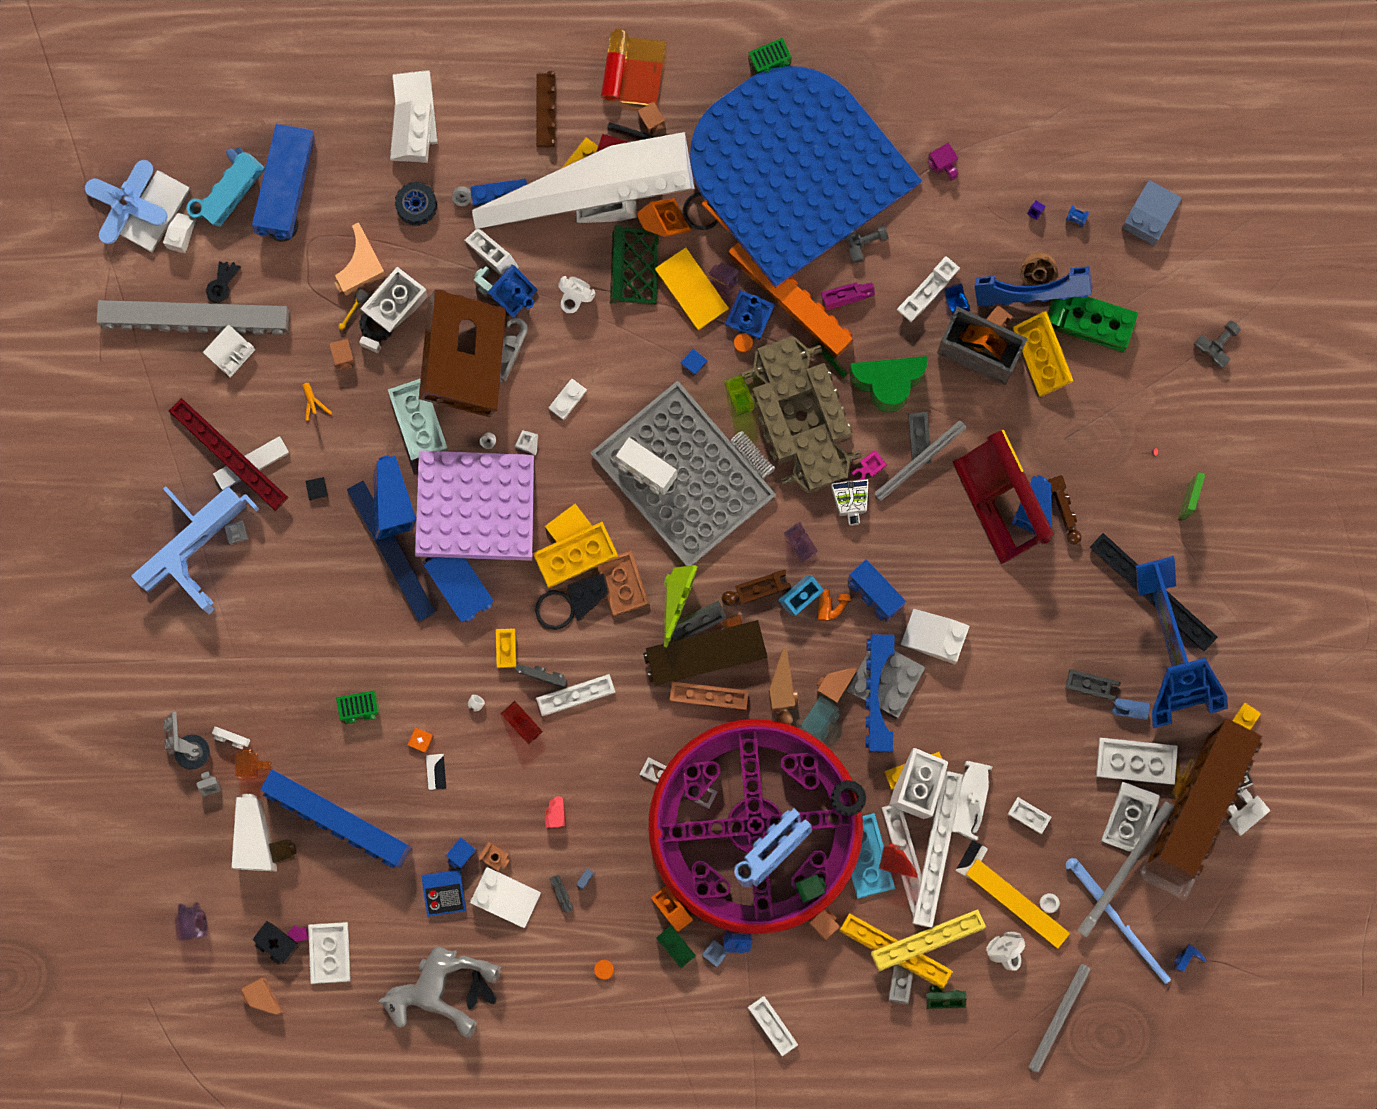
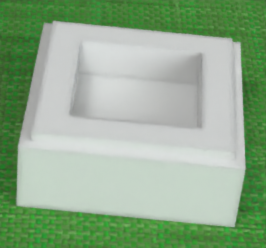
M364 336L361 337L359 342L361 347L379 354L381 350L379 342Z

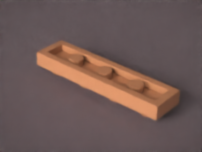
M672 682L670 702L746 711L749 691Z

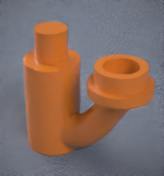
M824 589L822 597H819L817 620L831 621L838 617L847 603L852 602L851 595L839 594L837 601L840 603L832 610V598L829 597L830 590Z

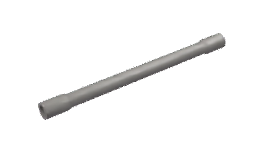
M1166 801L1163 803L1144 835L1090 914L1077 931L1085 937L1089 935L1098 918L1151 840L1175 809L1170 803Z

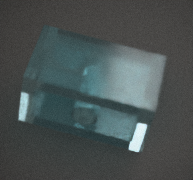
M820 696L799 729L824 741L830 732L827 730L830 723L835 724L840 717V714H838L839 708Z

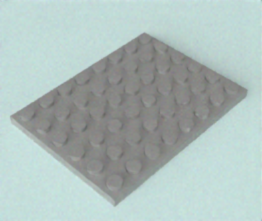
M676 381L590 452L592 457L685 566H691L698 562L776 497L773 490L679 381ZM629 437L677 470V478L665 495L661 493L657 495L649 489L650 486L647 483H639L633 478L634 475L631 472L625 473L618 468L616 455Z

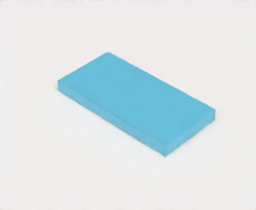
M875 813L862 816L863 838L856 867L851 875L857 899L895 889Z

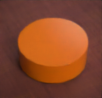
M741 333L735 337L734 347L738 352L747 353L752 349L753 340L750 335Z
M608 960L598 961L594 967L595 975L603 980L609 979L614 973L613 964Z

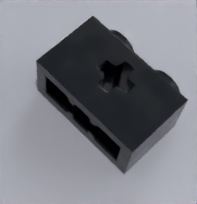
M266 921L252 939L256 943L254 946L263 953L265 950L270 953V959L277 964H286L300 946V944L270 921ZM272 940H274V941L278 940V942H277V944L279 945L278 948H276V947L272 948V946H273V944L271 943Z

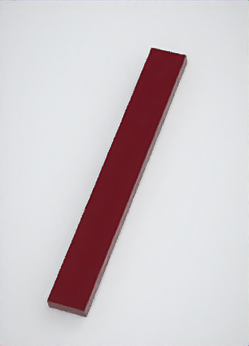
M181 398L168 411L275 512L288 499L286 494L184 399Z

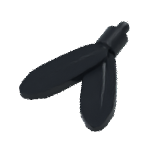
M473 970L472 977L474 981L467 996V1007L472 1009L476 1005L479 993L487 1002L496 1004L494 992L481 979L480 972Z

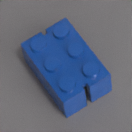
M867 559L849 574L848 586L855 593L858 591L862 595V601L868 607L871 605L876 610L874 613L881 621L884 619L888 622L904 607L906 600Z

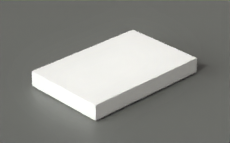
M348 922L308 925L311 984L350 982Z

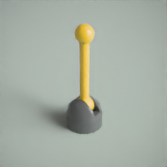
M360 288L356 290L354 294L356 302L343 323L339 324L340 330L346 329V323L357 306L366 303L371 295Z

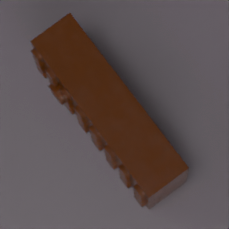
M1228 718L1224 719L1209 732L1176 800L1175 809L1168 817L1144 869L1178 887L1184 883L1187 884L1188 881H1191L1193 878L1195 879L1196 876L1201 874L1204 868L1202 862L1204 859H1208L1215 846V841L1220 835L1221 830L1218 828L1227 820L1229 816L1227 810L1230 805L1233 806L1238 796L1235 793L1238 788L1243 786L1246 780L1243 776L1247 770L1251 769L1254 763L1252 757L1255 753L1259 752L1262 746L1260 742L1262 736Z

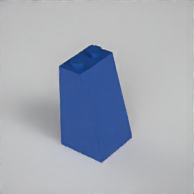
M383 456L379 458L373 471L376 540L412 531L417 521L396 456Z
M428 557L422 561V564L461 622L466 621L467 623L476 617L475 613L482 610L484 612L492 607L491 603L494 600L466 558Z

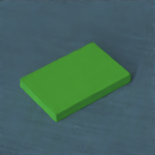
M1198 472L1188 483L1178 519L1185 521L1196 510L1205 474Z

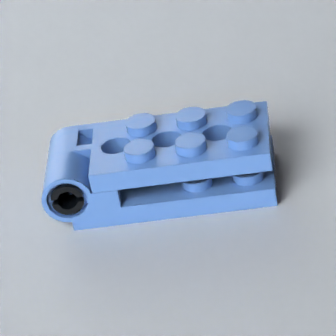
M795 809L791 812L787 810L780 818L782 821L777 826L773 824L766 832L768 835L763 839L759 838L752 845L753 849L745 856L746 861L737 864L735 876L741 886L751 887L755 885L757 887L812 832L811 824L806 820L801 823L800 814ZM791 830H793V832L787 837L786 835H787ZM777 844H779V846H778L764 861H762V859H763Z

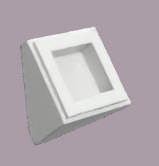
M522 430L515 448L536 456L538 435Z

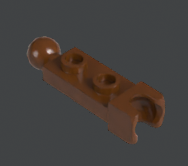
M1060 475L1048 479V482L1051 483V495L1055 497L1065 529L1068 531L1067 541L1070 544L1076 545L1080 543L1082 536L1075 529L1077 518L1074 511L1071 512L1070 510L1071 500L1069 495L1064 492L1067 487L1063 476Z
M786 570L777 571L770 575L736 585L737 592H724L721 597L722 602L727 606H731L739 599L742 605L790 590V583L782 584L780 582V578L786 576Z

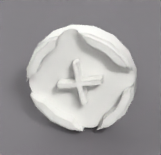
M563 276L558 283V287L564 292L560 305L566 313H574L579 308L581 302H591L593 300L595 290H590L589 284L576 277L566 279L567 277ZM571 299L575 302V306L568 307L565 301Z
M1006 932L1004 933L1005 936L1001 938L997 936L990 941L986 948L987 955L991 961L1002 962L1005 969L1016 971L1021 965L1020 953L1025 948V941L1020 933Z

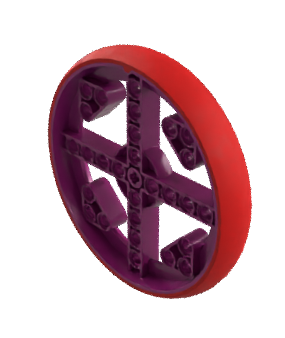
M745 719L724 723L699 734L677 752L661 774L654 790L649 811L648 832L652 856L657 870L670 892L685 908L703 921L728 931L744 934H767L784 931L801 925L827 908L837 898L851 878L858 861L863 838L862 810L853 816H843L837 813L834 808L833 810L799 813L801 823L804 820L809 822V817L813 815L819 818L820 822L817 826L811 825L812 830L835 828L833 846L828 860L824 852L814 851L791 879V884L796 889L794 880L797 876H803L805 879H808L817 874H822L825 877L827 887L824 889L825 894L805 903L802 902L799 894L787 900L772 904L768 875L764 879L767 884L764 890H759L755 885H752L754 906L737 904L721 898L730 893V883L706 862L697 861L694 863L691 873L682 857L678 842L729 838L737 849L748 854L753 849V841L759 838L763 839L768 835L766 832L770 828L769 823L772 819L782 821L780 818L783 814L772 801L762 798L758 747L776 749L789 754L785 755L781 760L780 767L782 771L807 791H814L818 787L820 780L829 795L830 801L832 790L837 784L847 780L853 781L840 759L819 739L793 725L768 719ZM746 743H751L754 746L752 753H746L743 750V746ZM740 749L744 799L731 809L728 818L677 823L678 808L684 791L688 800L698 801L720 775L719 765L711 760L726 752ZM807 757L812 758L814 761V765L810 768L803 764V760ZM785 760H793L795 766L792 769L785 768ZM749 762L754 763L756 766V770L752 773L745 770V765ZM691 767L698 771L697 776L694 778H690L687 775V770ZM707 767H716L717 773L714 776H709L706 773ZM807 777H813L816 780V784L813 787H808L805 784ZM749 782L757 784L758 789L755 792L747 790L746 786ZM691 787L699 789L700 792L697 797H691L688 794ZM845 790L841 793L840 801L844 806L850 807L856 803L857 797L853 791ZM752 801L758 802L759 810L751 811L748 808L749 803ZM830 814H836L839 817L837 824H831L828 821ZM753 821L761 824V828L758 827V831L750 828V824H753ZM735 822L740 823L742 826L741 831L738 833L732 832L730 828ZM714 824H719L722 827V832L718 835L711 832V827ZM694 826H700L703 829V833L700 836L692 834ZM681 828L683 830L682 837L675 838L672 835L673 829ZM818 854L823 857L821 865L813 863L812 857ZM698 865L706 867V873L702 876L695 873V868ZM721 882L725 883L728 887V890L723 894L716 890L717 884ZM701 884L708 887V892L705 895L697 893V887ZM758 900H767L768 908L765 910L759 909L757 906Z

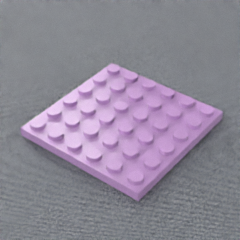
M419 451L415 557L532 561L534 455Z

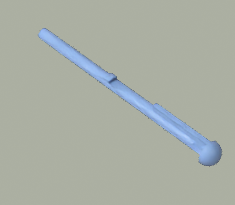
M1076 858L1068 859L1065 864L1066 870L1071 869L1098 902L1104 891L1081 865L1079 860ZM1108 904L1104 909L1164 984L1168 983L1171 980L1170 977L1130 930L1129 925L1125 926L1116 911Z

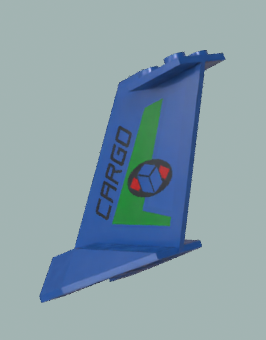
M1174 556L1137 565L1138 595L1141 596L1153 592V599L1172 666L1166 670L1151 712L1153 729L1172 724V711L1205 703L1209 714L1228 709V696L1206 658L1188 662L1166 591L1167 588L1176 586Z

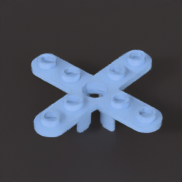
M141 160L136 163L129 178L123 183L122 189L99 179H91L86 183L85 191L90 197L104 202L112 208L99 232V238L103 243L112 244L117 240L130 214L156 226L166 222L167 212L164 208L140 198L153 173V166L149 161ZM124 196V200L128 203L127 205L120 203L121 198Z

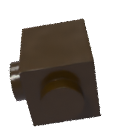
M286 839L269 844L273 863L279 864L295 860L294 854H297L295 844L291 840Z

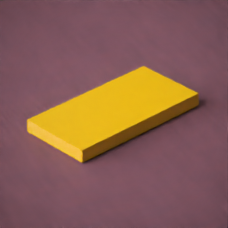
M686 247L655 268L657 274L698 331L729 310Z
M1042 312L1013 327L1014 333L1028 338L1022 353L1039 397H1043L1074 382L1047 312Z
M603 522L533 553L548 588L618 557Z

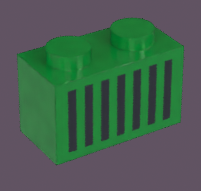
M783 38L748 52V59L755 74L763 71L768 73L770 72L769 69L789 66L792 61V56Z
M374 690L336 697L339 719L341 722H345V724L357 723V719L364 718V721L374 720L376 716L380 715L377 693Z

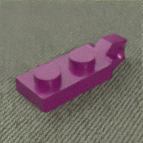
M855 282L821 293V298L826 310H830L874 296L875 289L872 282L863 285Z

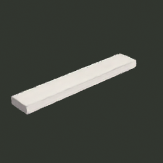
M888 805L882 807V812L912 916H914L922 875L902 810Z

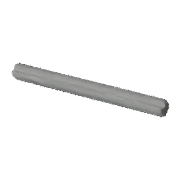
M958 421L874 493L878 500L882 501L961 434L966 429L965 424L962 421Z
M1081 964L1029 1065L1031 1070L1039 1072L1090 972L1088 966Z

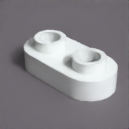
M215 726L212 734L215 735L214 739L224 743L226 740L232 741V746L242 750L244 746L248 747L250 740Z

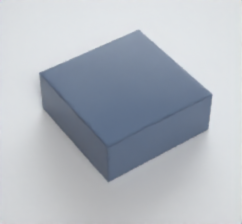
M587 868L577 882V885L584 889L595 873Z
M713 940L702 955L718 967L729 952L717 941Z

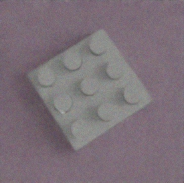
M870 651L867 652L847 692L864 701L870 695V690H866V678H870V670H866V659H870ZM894 651V656H889L885 662L879 680L878 699L880 709L898 719L925 667Z

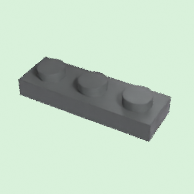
M719 601L679 619L672 635L673 640L691 637L726 620V614Z

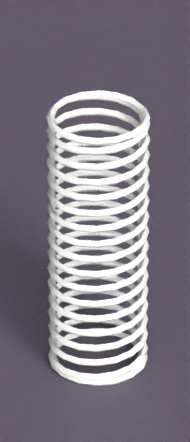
M740 431L730 442L764 479L775 467L772 464L769 465L770 462L766 463L768 459L765 460L766 457L762 455V452L759 453L760 450L757 451L758 448L754 446V443L751 444L752 441L746 437L747 434L743 435L745 432Z

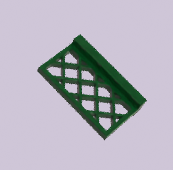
M621 225L614 226L612 230L610 303L625 302L656 305L657 272L655 268L658 267V234L644 229L623 228ZM625 233H632L637 240L630 245L625 240ZM646 234L654 235V242L650 246L642 239ZM638 241L646 248L640 255L632 247ZM629 249L636 256L630 263L624 258V253ZM647 251L653 256V261L650 264H647L641 257ZM638 259L645 266L639 273L632 266ZM628 268L636 275L630 281L624 277V271ZM647 269L653 274V279L648 283L641 276ZM637 277L645 285L639 291L631 284ZM627 286L635 293L631 298L623 297V290ZM647 287L652 292V299H644L640 293Z

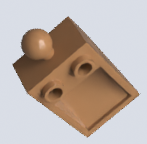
M783 648L769 689L771 712H780L777 716V721L790 725L793 717L788 710H794L795 704H798L799 700L797 691H793L787 648Z

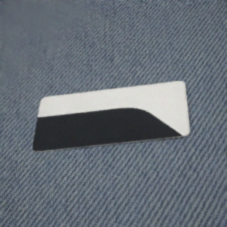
M444 754L427 755L428 789H445Z
M972 840L956 871L968 877L965 875L977 859L982 861L988 849Z

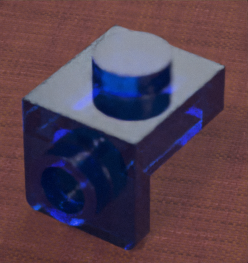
M962 284L944 289L945 301L952 317L957 307L971 312Z

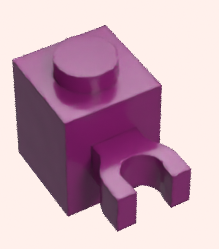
M949 142L929 153L927 163L932 171L935 170L937 174L946 171L951 181L958 177L959 173L953 166L957 164L958 156Z

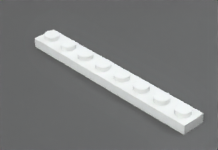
M950 771L945 772L935 807L912 924L929 928L933 927L963 777L962 774Z

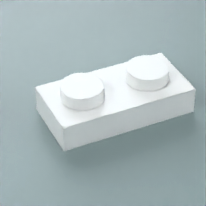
M571 378L549 406V410L562 420H565L587 392V389Z
M1017 797L1008 812V815L1040 834L1043 833L1052 818Z

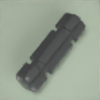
M559 875L551 877L550 881L552 886L555 887L554 890L559 902L562 903L563 911L565 913L572 911L574 907L569 902L570 898L564 885L561 883V877Z

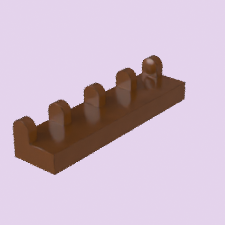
M555 71L537 73V147H555Z

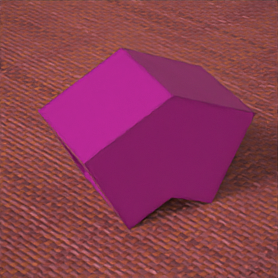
M294 925L287 933L295 942L309 940L307 927L300 928Z

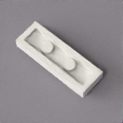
M765 996L748 1007L782 1056L798 1045Z

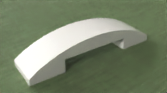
M945 256L914 293L899 306L897 311L912 322L944 289L960 270V267Z

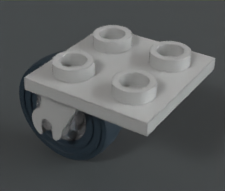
M176 712L169 714L163 722L164 731H167L165 750L168 751V755L174 754L177 763L185 769L194 770L202 767L210 755L208 743L201 736L194 734L179 738L177 734Z

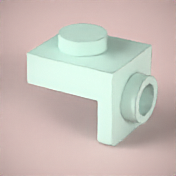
M487 266L483 269L480 268L474 275V283L479 287L478 291L485 297L487 295L490 296L487 292L492 287L485 280L490 274Z

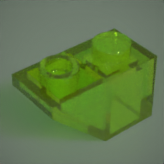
M742 375L723 381L736 416L754 410V402Z

